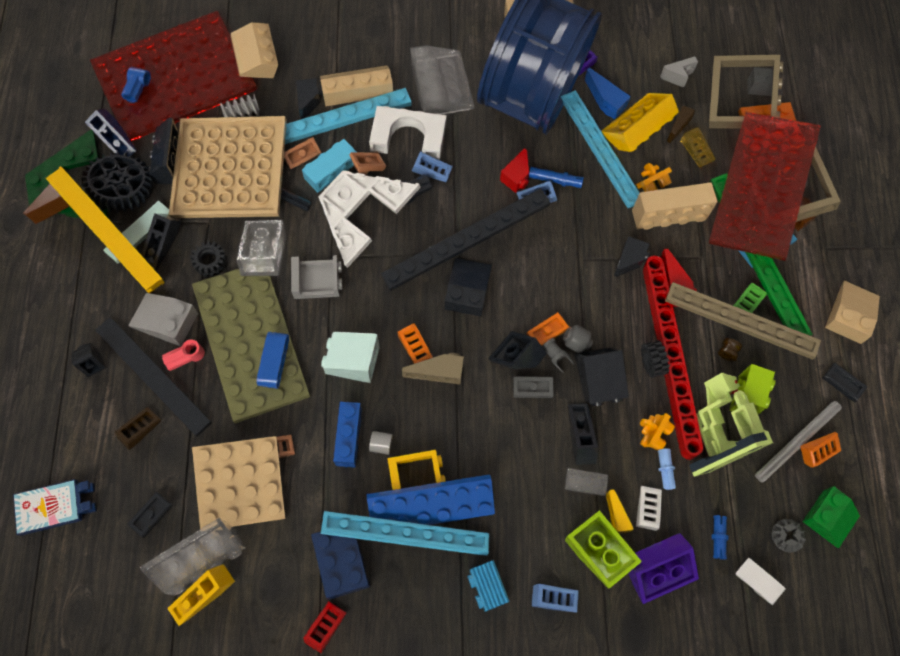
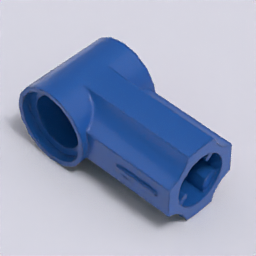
M130 67L127 72V83L121 94L123 99L131 103L137 102L143 87L148 86L150 83V72Z

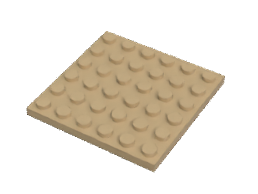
M286 117L180 119L169 215L174 218L279 216Z

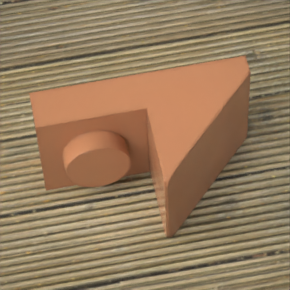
M351 152L349 154L357 172L365 174V176L369 171H383L386 167L379 153Z

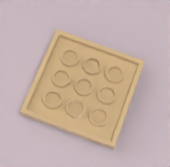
M277 436L192 447L200 531L286 518Z

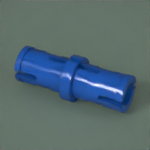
M716 515L713 516V558L725 560L727 559L726 541L729 540V536L726 535L727 517Z

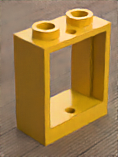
M436 450L388 458L392 489H401L397 464L432 458L436 483L446 482L445 476L440 475L439 470L440 467H443L441 455H437Z

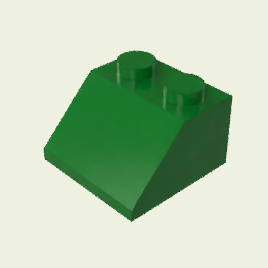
M833 486L821 493L803 520V523L836 548H839L860 517V514L852 499Z

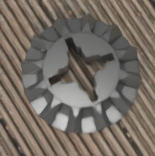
M782 519L773 526L772 539L775 545L782 551L796 552L803 548V544L806 541L805 530L801 528L800 523H796L792 519ZM794 530L792 534L794 540L788 539L784 541L787 536L785 531L789 532Z

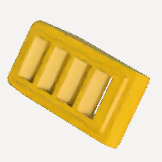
M610 490L606 493L611 524L619 534L631 532L634 530L615 490Z

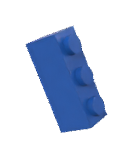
M340 402L333 459L336 466L356 468L362 414L360 403Z

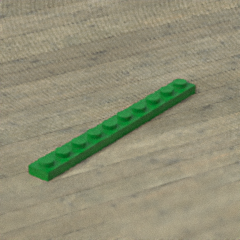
M728 174L710 179L709 183L712 182L715 195L783 326L809 336L813 335Z

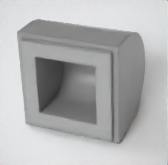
M373 431L369 451L389 455L393 434Z

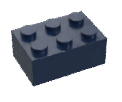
M321 532L311 534L327 599L330 600L370 587L358 539L321 534Z

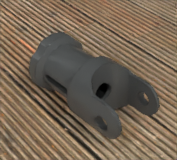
M554 337L543 344L542 347L551 357V362L562 373L564 371L559 367L558 362L563 357H567L574 365L567 352L561 350L555 343Z

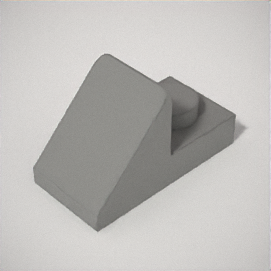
M694 56L665 65L660 77L665 81L685 87L688 75L694 72L698 60Z

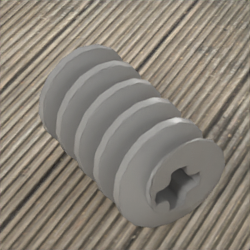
M254 94L253 99L247 95L246 101L240 97V103L233 99V105L226 101V107L220 103L224 118L246 117V114L252 117L253 112L259 116V107Z

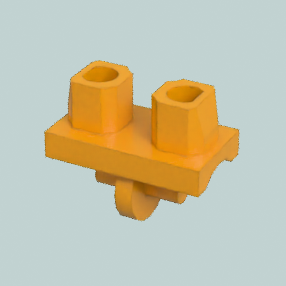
M651 163L646 164L641 174L643 177L648 176L649 178L636 184L637 188H643L644 192L658 190L653 182L655 180L658 181L661 188L671 184L672 182L668 174L672 172L671 168L668 167L656 174L659 166H653Z
M664 413V415L656 414L655 417L650 415L649 419H641L640 425L644 427L642 430L644 437L640 444L643 447H652L656 450L663 449L666 441L660 437L662 432L665 435H670L675 428L669 421L671 416Z

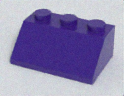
M680 533L636 552L635 554L642 562L628 573L643 604L699 579L693 547Z

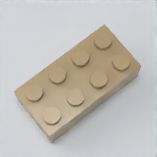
M712 182L640 192L632 212L637 229L643 228L648 230L656 226L667 227L677 223L682 225L691 221L702 222L712 212L717 204V199Z

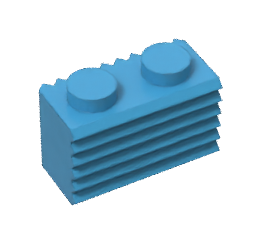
M494 560L470 569L471 575L467 577L471 588L475 587L478 596H475L479 609L483 608L484 612L510 602Z

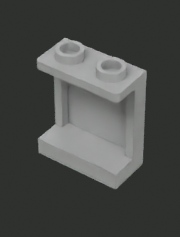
M333 255V260L300 261L299 257H291V292L294 299L339 297V290L343 289L342 278L339 279V273H342V262L338 261L337 255Z

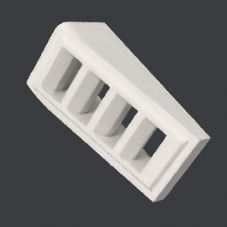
M641 486L636 527L655 531L659 529L662 490ZM645 493L655 494L656 498L646 497ZM645 501L654 502L655 506L647 505ZM644 508L654 510V514L644 512ZM644 516L653 518V521L644 520Z

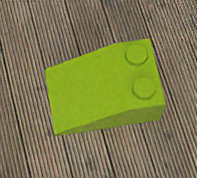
M600 510L565 539L581 561L608 589L642 562Z

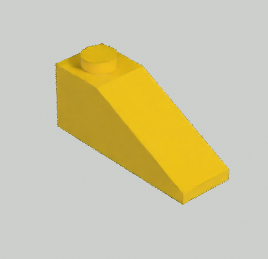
M224 564L211 568L167 609L180 626L220 596L235 580Z

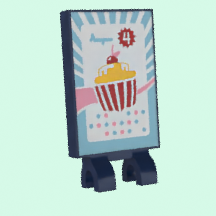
M74 479L13 494L16 535L22 536L82 521V514L97 512L96 503H91V501L81 503L80 495L94 492V483H89V481L78 483V480Z

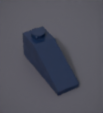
M106 109L96 110L85 121L116 155L118 152L120 155L127 153L129 157L137 151L119 122Z

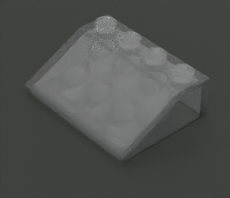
M428 45L410 48L412 69L423 112L447 114L474 109L460 51Z
M218 518L142 565L140 569L164 594H173L175 596L183 592L185 586L192 582L194 584L207 570L222 565V562L229 558L232 560L241 555V550L245 549V546L235 528L223 519Z

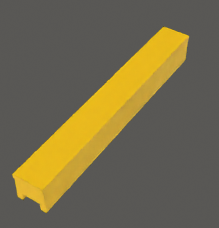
M61 166L46 178L51 186L148 293L153 292L161 284L165 283Z

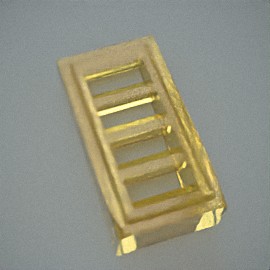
M698 127L684 133L681 142L699 167L715 160L710 147Z

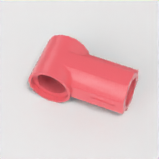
M187 340L181 347L162 355V359L167 369L172 371L191 361H200L204 357L205 351L197 341ZM197 347L195 353L190 354L191 349Z

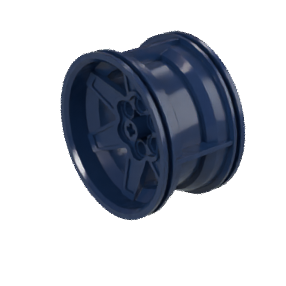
M515 0L505 17L488 56L478 88L477 102L535 127L537 131L543 128L542 132L547 135L564 106L561 96L572 91L597 34L603 13L598 11L594 15L595 9L591 8L588 11L566 0Z

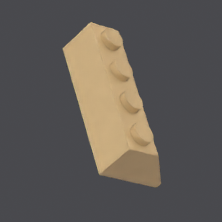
M388 66L320 76L325 106L363 101L393 92V83Z

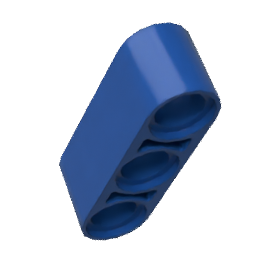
M267 333L257 375V386L279 388L289 344L288 334Z

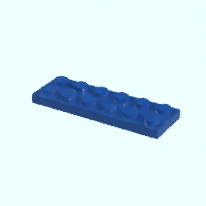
M490 475L366 494L369 515L372 518L432 525L495 514Z

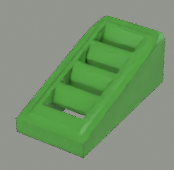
M751 283L733 306L753 313L767 295V292ZM745 297H747L749 300H751L752 302H754V304H752L750 301H748L747 299H745ZM740 303H742L743 305H745V306H746L747 308H749L750 310H747L745 307H743L742 305H740Z

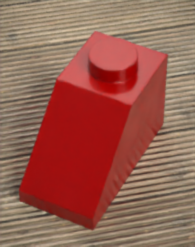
M525 148L501 171L500 181L515 193L520 189H524L529 182L528 155Z

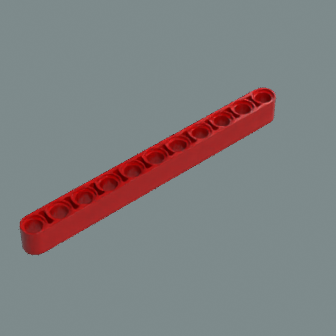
M650 256L643 267L647 295L656 338L662 342V346L665 347L667 354L672 352L675 357H671L669 354L666 355L669 358L670 368L668 374H665L664 377L680 453L685 459L692 460L703 451L701 433L673 304L665 302L669 286L664 262L658 256ZM657 299L662 300L664 304L659 303ZM660 316L665 317L668 321H663ZM664 334L670 335L671 339H667ZM672 370H676L679 376L674 375ZM676 388L681 389L683 395L678 394ZM680 407H684L687 410V414L682 413ZM684 426H688L691 429V433H687L684 430ZM688 445H692L695 448V453L689 451Z

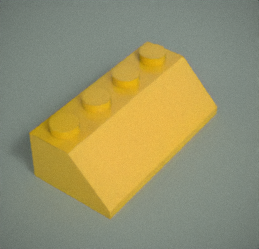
M648 93L601 132L618 150L632 152L642 142L647 141L654 132L659 131L665 123L671 121L679 113L672 94Z

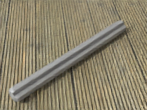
M837 401L831 402L755 474V477L760 482L766 481L801 448V445H804L842 409V406Z

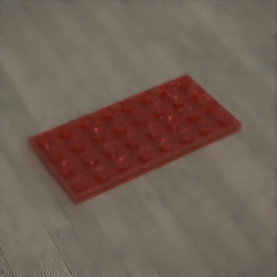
M750 112L745 113L709 244L786 261L821 125Z

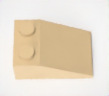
M844 280L825 328L862 344L872 336L878 318L880 296Z

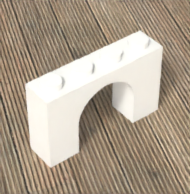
M377 106L369 140L371 152L388 154L393 133L401 127L411 126L419 129L424 134L422 152L440 160L446 129V115Z

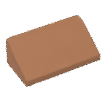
M314 137L285 151L284 160L289 168L293 169L322 152Z

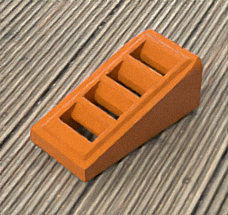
M415 323L398 331V337L414 364L433 358ZM416 339L418 340V342H416V343H414V344H412V345L409 346L408 343H410V342H412V341H414V340H416ZM420 346L422 347L420 350L413 353L412 350ZM425 352V356L418 360L416 359L417 356Z
M837 432L800 446L804 464L811 468L820 465L841 451Z

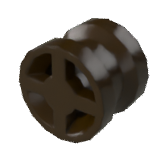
M725 338L722 342L723 347L719 349L718 355L725 360L736 361L738 358L737 353L742 349V344L737 340Z

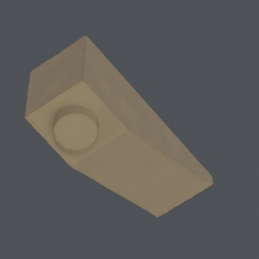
M449 353L403 367L402 376L412 379L460 384L464 356H460L457 353Z

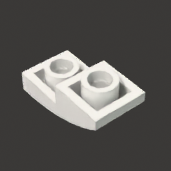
M750 558L736 572L737 577L753 588L757 594L772 606L786 590L785 587Z

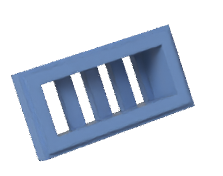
M420 151L412 172L420 175L425 174L427 177L446 182L453 166ZM445 169L444 174H440L441 170Z
M551 180L517 192L519 200L540 188L544 193L548 190L550 195H547V198L551 203L557 201V197Z
M536 584L533 586L532 607L576 613L579 590ZM550 592H552V603H549ZM559 593H561L560 605H558ZM567 594H570L569 606H566Z

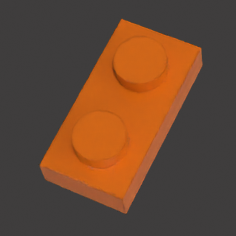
M557 312L529 330L526 335L536 338L541 346H543L551 338H556L564 333L569 326Z

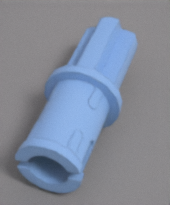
M671 449L658 450L659 471H661L663 488L665 490H672L676 486L673 473L675 467L672 465Z

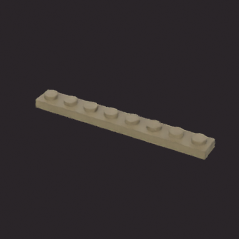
M674 282L671 284L665 302L812 360L816 358L821 340Z

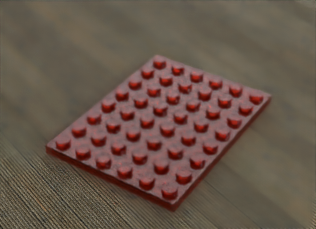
M218 11L90 59L115 118L130 141L155 132L156 127L168 118H173L174 122L177 123L182 118L192 117L219 106L220 103L224 104L226 101H231L258 90L252 77L239 76L232 39ZM130 67L147 70L151 74L149 85L143 87L138 101L135 103L128 102L121 96L127 83V72Z

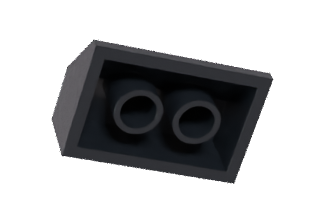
M168 118L157 126L155 135L152 136L153 150L150 151L151 166H149L148 171L155 184L173 183L179 135L173 118Z

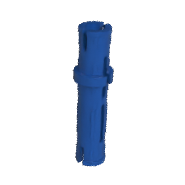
M531 167L529 172V178L542 181L551 180V182L562 184L564 187L567 185L580 189L584 178L570 175L568 172L559 173Z

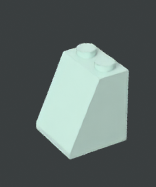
M333 332L332 338H328L327 356H323L321 364L325 374L371 383L380 348L378 335L372 333Z

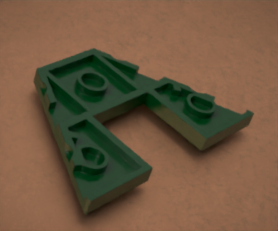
M92 129L25 175L29 206L50 184L46 178L58 170L60 166L64 170L90 165V161L96 162V157L99 158L96 134ZM71 207L58 212L69 217L80 218ZM106 208V209H105L104 211H102V212H103V213L105 214V216L109 219V213H108V210H107V208Z

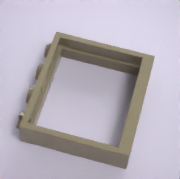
M780 55L714 56L709 128L775 129L776 122H780V111H777V105H781V95H778V89H782V78H779V73L783 72V62H780ZM774 66L771 116H717L721 67Z
M815 145L810 147L804 146L793 152H785L774 158L768 157L758 163H749L742 169L741 178L763 231L837 210L841 202ZM810 158L827 198L769 216L752 175Z

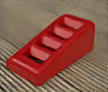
M328 601L303 637L304 642L319 653H322L344 619L346 612ZM328 611L338 616V618L335 620L327 614ZM325 619L333 624L332 627L323 623L322 620ZM320 627L328 633L324 635L317 628ZM315 635L322 640L321 643L313 639L312 636Z

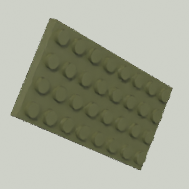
M265 260L192 284L234 423L310 397ZM268 332L289 335L287 354L278 389L257 386L258 370Z

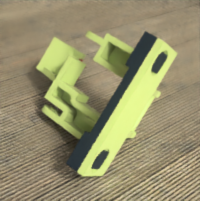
M720 373L704 383L706 386L707 406L699 410L696 415L701 437L709 457L689 465L693 476L710 473L773 443L769 432L762 427L754 404L749 403L743 391H738L740 385L737 383L735 376ZM731 394H734V399L738 406V409L731 412L742 438L740 441H727L721 425L725 422L720 407L733 401Z

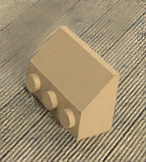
M251 22L232 32L231 39L239 76L274 78L278 61L269 24Z

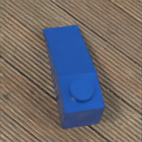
M589 67L585 82L600 109L607 116L615 120L627 107L631 96Z

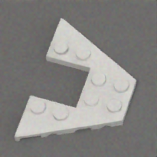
M343 170L319 195L332 234L336 240L344 265L347 268L372 242L370 237L348 221L347 218L369 194L373 195L397 214L421 188L419 183L411 184L379 176L370 177L365 176V174H353Z

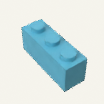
M345 139L335 143L331 149L321 153L317 159L305 165L302 169L304 179L317 193L320 192L343 170L348 171L354 166L349 154L356 151Z

